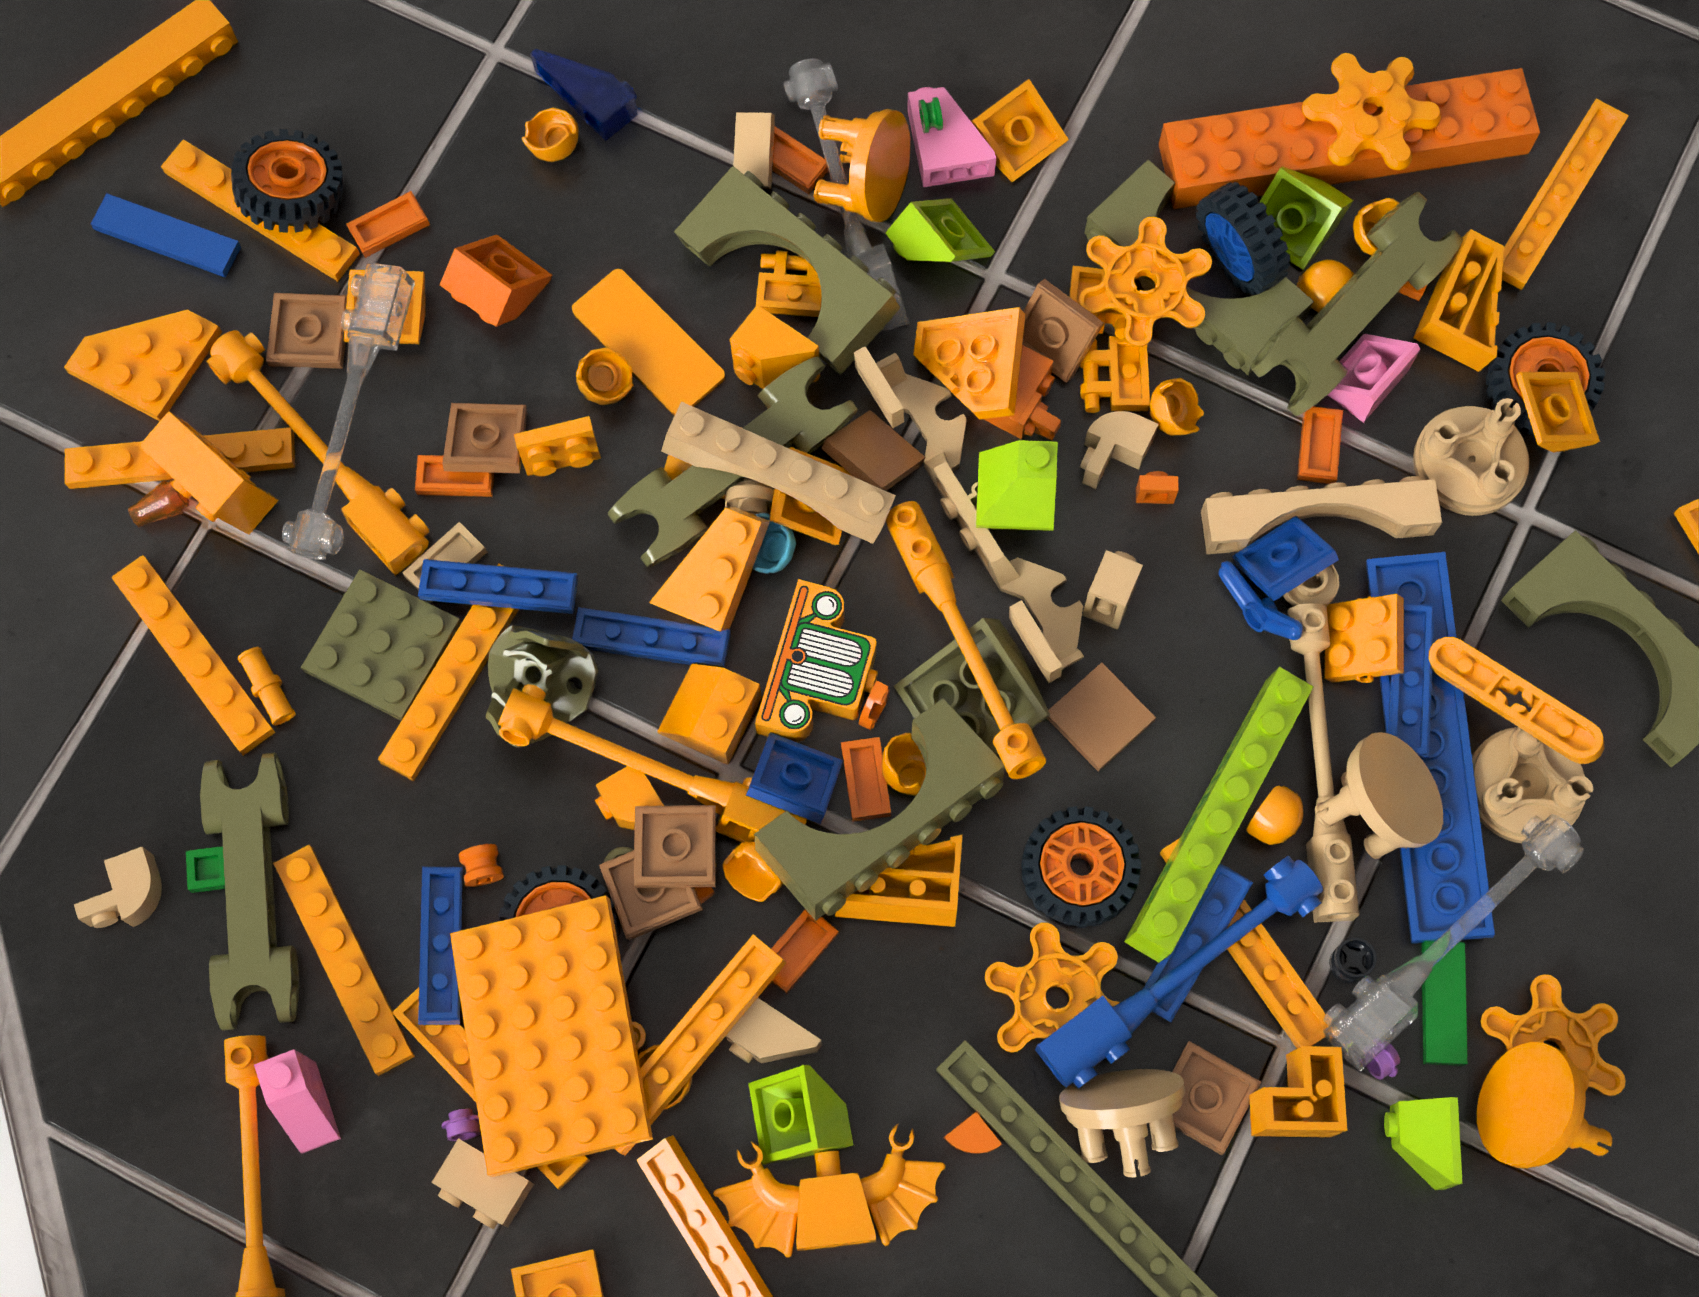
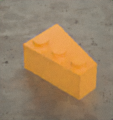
M1470 229L1462 237L1461 246L1443 269L1413 338L1479 372L1497 357L1495 332L1496 325L1499 324L1500 312H1497L1498 292L1501 291L1504 246Z
M170 411L139 445L150 456L146 462L161 475L165 476L168 473L175 479L171 486L187 499L193 496L199 502L196 509L212 522L219 518L249 535L279 501L271 493H267L249 480L251 476L242 469L238 470L223 456V452L188 422Z
M736 507L725 508L649 603L720 632L730 629L770 521Z
M962 835L950 837L949 841L931 845L919 844L910 851L909 857L901 865L893 869L889 866L878 875L877 881L870 888L863 892L857 890L847 897L846 903L835 913V917L955 927Z

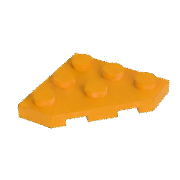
M1020 307L917 322L913 355L979 420L1012 416L1015 414L1026 314Z
M184 310L86 336L64 368L69 374L161 421L209 353L211 347L221 335L222 330L213 322L189 310Z

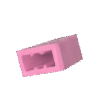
M923 87L915 92L908 93V116L923 187L995 175L996 156L994 150L944 87ZM938 97L942 112L943 130L937 131L936 128H931L929 133H924L920 121L918 101L924 99L925 102L929 103L932 101V98Z
M293 1049L254 1065L267 1106L301 1154L341 1139L315 1061Z

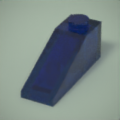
M534 49L530 53L535 72L605 141L638 115L635 101L637 95L627 82L622 81L620 83L609 72L538 49Z

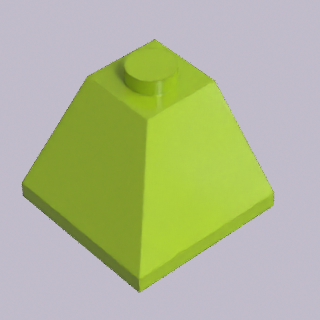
M1281 167L1259 203L1263 202L1267 207V215L1272 214L1276 221L1273 223L1275 228H1280L1283 234L1280 239L1287 244L1288 249L1286 252L1290 255V262L1304 270L1333 234L1354 200L1321 179Z
M952 198L910 202L885 233L893 242L895 251L903 258H906V260L953 262L991 257L995 253L994 249Z
M1018 440L979 452L976 528L1054 530L1058 442Z
M802 1065L748 1083L758 1143L763 1154L762 1165L814 1156L815 1153L835 1151L853 1146L846 1103L810 1065Z
M1458 1098L1398 1101L1391 1105L1390 1112L1385 1113L1384 1129L1386 1137H1391L1392 1148L1434 1190H1446L1463 1184Z

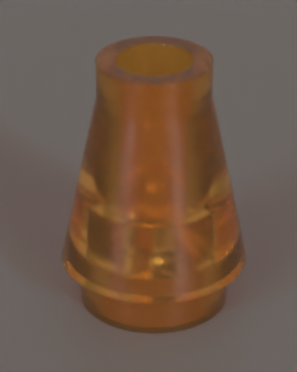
M175 479L170 482L163 480L136 504L128 507L130 517L138 527L183 514V509L189 506V500L171 486Z

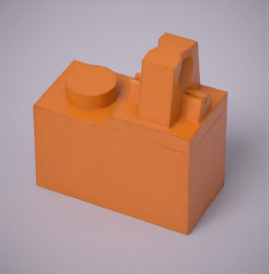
M1022 345L1015 414L983 420L1021 440L1025 434L1032 437L1033 433L1053 440L1061 427V420L1047 412L1048 406L1042 403L1041 399L1042 396H1047L1055 381V377L1051 375L1054 361Z

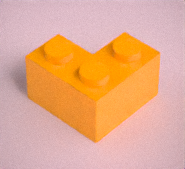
M1301 1046L1286 1054L1288 1087H1263L1249 1094L1251 1136L1333 1137L1347 1131L1342 1047Z

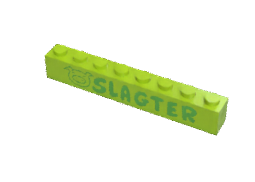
M1280 666L1264 682L1124 941L1126 944L1158 963L1173 952L1313 689L1312 685Z

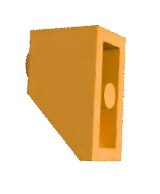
M628 766L596 784L600 797L595 799L597 806L606 820L614 817L618 826L635 830V806H664L645 773Z

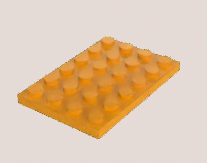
M605 895L450 933L487 1175L490 1177L500 1176L652 1140L651 1125L610 898Z

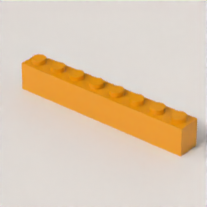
M210 0L193 1L1 135L0 205L4 207L10 202L20 199L27 190L40 181L50 178L61 166L71 159L81 156L88 147L98 140L111 135L115 128L128 119L138 116L145 107L159 97L168 95L179 83L189 76L199 73L206 64L216 57L226 54L233 45L238 43L230 23Z

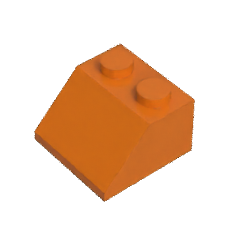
M496 234L455 248L440 286L451 293L453 299L466 304L478 313L484 322L497 327L517 319L550 282L553 275Z

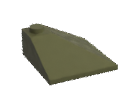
M982 618L968 630L1014 723H1027L1032 729L1049 717L1048 708L1024 657L999 619ZM956 639L894 685V688L914 718L944 698L995 755L998 754L993 744V739L1000 729Z

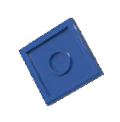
M1297 516L1232 556L1236 566L1273 602L1339 560L1335 549Z
M770 732L746 796L821 824L843 760Z

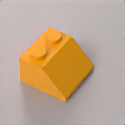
M756 305L730 338L735 374L748 385L755 383L762 389L791 368L813 357H819V346L758 305ZM820 373L817 375L813 382H816L818 380V378L820 377Z
M691 664L657 732L728 765L762 698L760 684L725 668Z

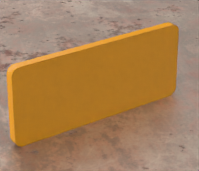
M622 269L613 270L572 305L574 316L606 348L619 352L631 364L632 374L674 416L681 402L694 407L725 379L724 370Z

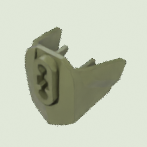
M517 625L508 627L494 642L488 659V676L493 693L486 713V719L490 721L497 735L500 736L499 730L501 728L498 722L513 688L522 691L524 685L527 684L535 685L546 693L544 701L551 703L555 719L567 723L586 711L592 692L595 689L598 668L593 653L582 644L568 637ZM574 677L579 678L583 685L582 690L576 688L574 682L569 680ZM546 733L537 740L531 739L529 744L543 740L552 734ZM511 744L512 746L517 747V748L523 747V746H516V745Z

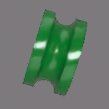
M938 97L932 98V101L929 103L925 102L924 99L919 100V115L923 132L929 133L931 128H936L937 131L943 130L942 112Z

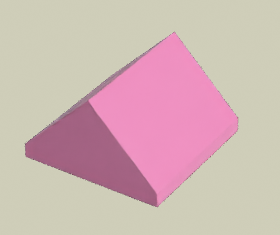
M1363 334L1340 360L1348 369V373L1328 396L1364 423L1410 370L1420 351L1419 345L1407 341Z

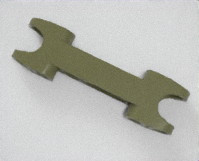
M1420 191L1404 199L1368 232L1367 237L1378 249L1306 326L1297 315L1290 318L1269 338L1253 360L1250 368L1258 377H1262L1277 365H1284L1292 371L1296 380V388L1287 408L1294 416H1298L1312 408L1327 396L1346 376L1348 369L1337 357L1402 286L1409 281L1416 290L1424 288L1448 265L1461 246L1463 238L1455 230L1448 232L1438 241L1429 240L1423 235L1419 226V216L1427 199Z
M817 356L791 368L767 385L758 394L759 399L767 410L744 426L743 429L787 448L794 444L798 450L811 454L820 448L827 438L841 430L854 417L858 408L852 400L824 410L815 408L808 402L806 397L808 387L825 368L824 363ZM692 465L672 480L664 468L660 467L632 486L613 505L608 512V516L614 524H618L638 514H648L657 520L659 525L657 538L640 558L646 567L649 568L678 554L700 538L708 530V527L699 514L726 495V491L730 487L744 481L745 477L730 472Z
M275 752L263 754L256 779L248 787L242 789H232L229 787L220 760L206 761L203 766L200 790L201 817L203 828L207 835L222 833L229 952L228 954L213 955L209 961L210 993L216 1020L222 1031L236 1029L241 1005L245 998L257 991H268L276 1009L278 1021L280 1023L294 1022L298 1010L300 988L298 958L293 945L277 947L270 827L287 825L289 822L288 791L280 759Z

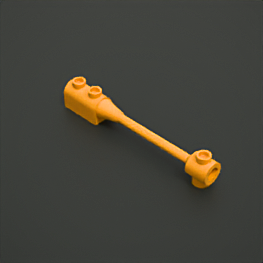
M237 330L229 331L222 335L211 347V357L206 360L215 375L225 385L231 380L235 383L249 381L333 474L338 487L350 501L341 509L347 523L394 576L418 559L428 547L429 542L425 535L430 532L420 517L414 514L408 519L401 511L406 504L393 488L384 492L379 486H374L350 467L345 466L260 372L264 363V359L260 354L265 351V348L252 332L245 337Z
M908 501L898 504L889 511L885 521L892 539L919 594L925 592L936 607L942 611L1000 729L993 739V744L1011 779L1028 777L1045 765L1046 758L1029 724L1014 723L958 610L951 580L954 578V575L919 503Z
M524 685L522 691L513 688L498 722V725L501 726L499 730L500 736L513 745L527 746L531 739L537 740L544 734L550 733L688 791L687 794L702 804L716 806V813L720 815L716 825V832L740 842L755 841L754 834L785 812V810L746 796L752 781L751 777L745 778L741 784L736 781L732 783L698 775L691 776L555 719L551 703L544 701L546 693L535 685ZM790 813L804 825L806 824V818Z
M260 1035L232 1037L224 1040L226 1082L239 1089L246 1248H244L238 1292L235 1293V1296L285 1297V1289L276 1288L267 1249L263 1245L256 1087L260 1085L254 1065L269 1059L266 1037Z

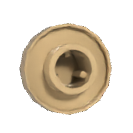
M745 477L744 481L737 483L736 486L730 487L726 491L725 507H736L752 514H770L774 489L771 486Z
M1332 564L1283 596L1292 606L1318 603L1327 607L1337 594L1339 575Z

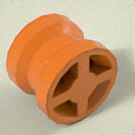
M496 844L473 846L458 854L460 863L466 869V874L463 878L467 887L484 886L503 879V869L497 864L496 860L499 855Z

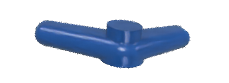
M1224 561L1221 563V568L1218 572L1219 577L1243 611L1246 622L1256 632L1266 631L1290 640H1298L1302 637L1303 626L1301 622L1279 612L1274 602L1269 598L1260 599L1232 562Z

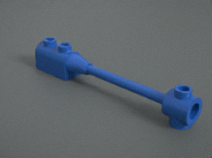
M1289 855L1264 874V877L1268 880L1265 884L1267 898L1148 989L1144 988L1114 1007L1110 1005L1104 996H1101L1039 1043L1035 1048L1036 1052L1063 1086L1068 1087L1072 1083L1078 1089L1098 1075L1093 1068L1105 1058L1112 1064L1130 1050L1125 1042L1132 1038L1134 1031L1158 1005V1001L1278 911L1292 916L1298 911L1303 918L1318 907L1322 902L1317 896L1323 892V887L1309 866L1299 859L1294 862Z

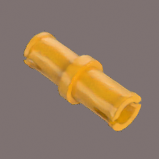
M253 647L241 653L237 659L241 662L253 685L251 691L254 697L260 698L271 718L272 724L277 726L291 720L296 713L280 687L283 683L279 675L273 674L262 653V649Z

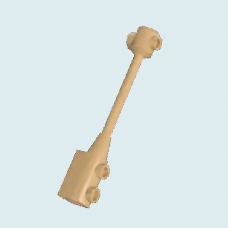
M1308 603L1289 608L1287 615L1302 623V637L1298 640H1290L1291 650L1304 655L1306 682L1313 686L1308 702L1318 789L1317 805L1334 796L1319 654L1330 646L1326 606L1318 603ZM1324 810L1319 814H1315L1313 837L1306 844L1308 866L1315 873L1323 887V892L1317 896L1322 903L1313 910L1314 923L1354 921L1359 916L1351 835L1347 832L1344 819L1331 827L1323 826L1317 817L1327 812Z

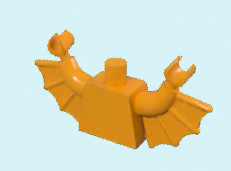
M896 1124L889 1135V1141L892 1146L891 1154H886L883 1166L878 1172L860 1179L858 1173L841 1174L839 1151H826L814 1154L816 1178L801 1179L800 1186L783 1184L774 1178L768 1168L764 1169L761 1163L762 1151L756 1143L751 1142L757 1151V1156L753 1161H744L738 1149L736 1155L739 1163L743 1167L751 1169L754 1176L751 1179L718 1188L713 1194L725 1204L729 1215V1226H735L744 1230L753 1241L756 1249L760 1247L775 1248L783 1253L785 1257L789 1258L793 1252L796 1224V1246L798 1251L876 1242V1233L870 1213L884 1246H888L898 1233L910 1229L916 1230L921 1212L932 1202L936 1203L938 1201L935 1192L936 1180L946 1166L942 1162L910 1161L902 1158L904 1150L911 1147L915 1133L912 1129L909 1141L907 1143H899L895 1139V1132L898 1124Z

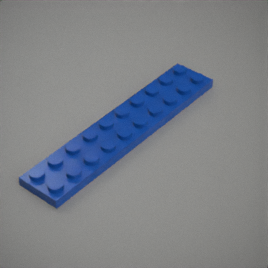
M1445 552L1367 559L1366 569L1371 597L1398 594L1404 598V603L1434 605L1433 643L1443 637L1456 638ZM1432 669L1428 760H1423V762L1432 774L1440 793L1443 806V825L1440 834L1434 841L1419 848H1400L1411 943H1423L1424 941L1493 938L1495 932L1464 692L1438 676ZM1390 675L1379 676L1386 733H1388Z

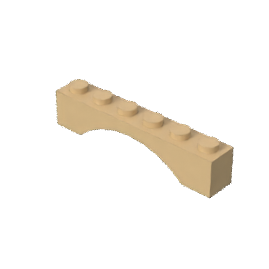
M681 402L677 409L661 452L696 467L734 473L771 486L811 507L838 529L872 544L881 532L896 496L684 402Z
M1419 476L1406 477L1394 483H1385L1384 480L1375 479L1366 481L1358 486L1332 483L1322 489L1311 490L1307 486H1295L1287 489L1286 492L1271 493L1268 489H1257L1249 492L1248 495L1233 496L1230 492H1221L1206 498L1201 510L1206 554L1239 552L1264 534L1295 516L1300 519L1315 516H1338L1358 520L1377 527L1394 538L1431 536L1436 533L1442 523L1435 479L1422 480V477Z

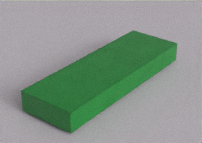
M1424 941L1422 943L1423 1064L1465 1066L1468 1064L1465 943Z

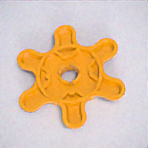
M1350 53L1339 55L1333 60L1331 65L1332 74L1339 83L1338 91L1333 94H1312L1302 104V113L1307 119L1311 121H1326L1336 128L1337 138L1328 149L1330 161L1337 166H1347L1354 161L1355 156L1360 151L1372 149L1382 155L1385 164L1389 168L1398 171L1406 169L1412 161V154L1404 140L1405 133L1413 128L1426 130L1435 128L1441 120L1439 107L1434 102L1416 101L1405 91L1406 85L1414 76V67L1408 58H1396L1389 63L1385 71L1369 73L1361 68L1354 55ZM1366 102L1382 107V113L1378 116L1368 115L1363 110V106Z
M1157 217L1143 219L1138 228V239L1130 246H1118L1108 237L1095 236L1089 240L1086 248L1088 257L1103 268L1105 276L1099 285L1086 288L1081 292L1079 305L1093 315L1106 310H1116L1123 314L1126 319L1124 338L1127 343L1136 348L1143 347L1151 341L1153 335L1152 327L1157 319L1164 317L1172 318L1186 328H1194L1199 326L1205 318L1204 307L1189 297L1186 286L1191 279L1202 276L1210 270L1212 265L1211 256L1207 251L1198 248L1183 254L1171 252L1164 242L1167 232L1166 225L1163 220ZM1147 276L1154 281L1155 288L1148 291H1138L1135 280L1139 277Z
M1039 923L1030 933L1033 957L1027 965L1016 968L1004 962L991 964L985 972L986 985L994 992L1008 995L1015 1005L1013 1017L998 1030L997 1040L1000 1047L1007 1052H1018L1032 1039H1046L1101 996H1104L1112 1007L1119 1004L1120 1002L1108 999L1101 990L1102 977L1115 967L1118 960L1117 951L1111 944L1099 942L1094 944L1084 955L1072 956L1061 947L1058 929L1050 923ZM1053 987L1064 989L1069 997L1068 1004L1063 1008L1053 1009L1046 1001L1047 991Z
M1544 974L1536 977L1531 983L1532 1006L1526 1014L1514 1015L1498 1006L1490 1007L1482 1014L1480 1021L1484 1032L1501 1040L1505 1044L1507 1052L1518 1045L1528 1042L1544 1043V1041H1553L1571 1059L1577 1069L1584 1070L1588 1074L1589 1087L1607 1096H1615L1625 1088L1626 1080L1623 1072L1618 1067L1603 1061L1598 1052V1042L1601 1037L1612 1032L1618 1024V1015L1610 1005L1599 1003L1593 1005L1584 1013L1577 1014L1571 1012L1562 1002V988L1558 980L1551 975Z

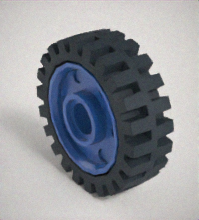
M1230 182L1199 201L1196 207L1198 210L1196 218L1200 221L1197 223L1198 229L1204 233L1201 236L1203 242L1209 245L1210 248L1207 249L1209 254L1215 256L1217 259L1216 265L1224 269V275L1228 280H1233L1234 286L1237 288L1241 287L1242 292L1246 294L1256 295L1272 287L1289 274L1290 264L1288 262L1290 261V255L1286 252L1288 249L1286 242L1280 239L1283 234L1280 228H1275L1273 223L1276 221L1272 214L1267 215V207L1263 202L1258 203L1257 196L1253 192L1249 193L1247 187L1244 185L1240 186L1236 182Z

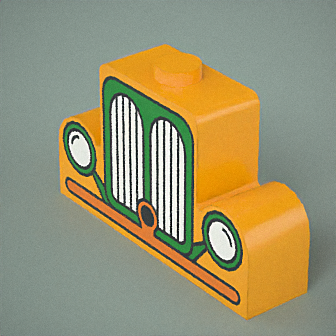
M798 579L756 718L755 727L757 734L768 737L769 733L772 732L792 741L800 742L805 740L813 729L812 710L849 720H856L859 717L865 693L871 692L877 680L878 671L872 669L876 658L877 642L873 637L840 629L844 623L845 612L843 598L837 590Z

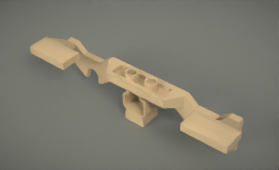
M866 346L855 351V368L892 428L904 422L905 412L910 415L925 439L927 446L924 468L943 497L940 499V503L944 512L950 520L956 518L962 530L959 531V534L969 551L975 549L1001 592L1024 600L1042 629L1043 633L1022 600L1010 606L1009 619L1048 683L1061 677V672L1064 668L1084 658L1082 652L1077 649L1083 605L1080 600L1068 607L1055 605L1052 602L1051 593L1055 588L1067 582L1064 574L1018 557L1009 561L1004 556L988 528H976L978 482L973 484L971 494L967 496L953 473L954 470L960 468L967 419L962 414L952 420H943L936 414L937 405L951 397L950 391L945 387L905 374L902 363L896 353L875 363Z

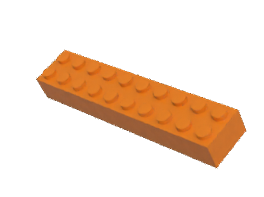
M1518 68L1406 86L1405 91L1414 100L1430 101L1437 104L1441 112V120L1433 129L1413 128L1405 133L1404 140L1410 148L1412 161L1406 169L1400 171L1389 168L1385 164L1382 155L1372 149L1360 151L1350 165L1337 166L1333 164L1328 157V149L1337 138L1336 128L1326 121H1311L1307 119L1302 113L1303 102L1163 123L1159 149L1165 174L1175 182L1171 198L1173 209L1197 206L1203 198L1230 182L1239 183L1240 186L1244 185L1248 188L1249 193L1253 192L1256 196H1262L1281 167L1321 179L1332 185L1529 154L1540 134L1523 69ZM1366 102L1363 106V110L1368 115L1378 116L1382 113V107Z

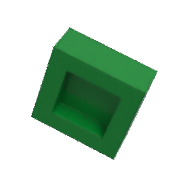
M223 846L186 851L187 887L191 893L225 889Z

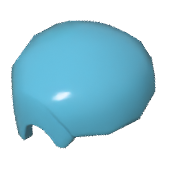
M754 514L764 519L770 520V514ZM770 521L753 570L769 574L782 571L792 560L797 544L792 529Z

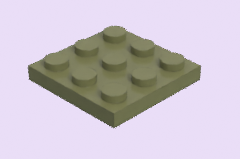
M359 569L302 664L301 669L305 673L402 721L462 622L459 618Z

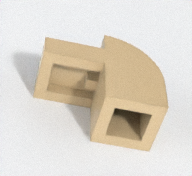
M1126 411L1107 413L1095 420L1087 431L1084 443L1089 448L1080 465V468L1085 470L1082 483L1096 489L1111 458L1139 470L1155 438L1158 423Z
M139 847L104 860L112 891L74 904L78 920L90 927L103 928L118 921L117 917L120 916L122 921L135 927L151 916L160 901L162 883L154 855L144 847Z

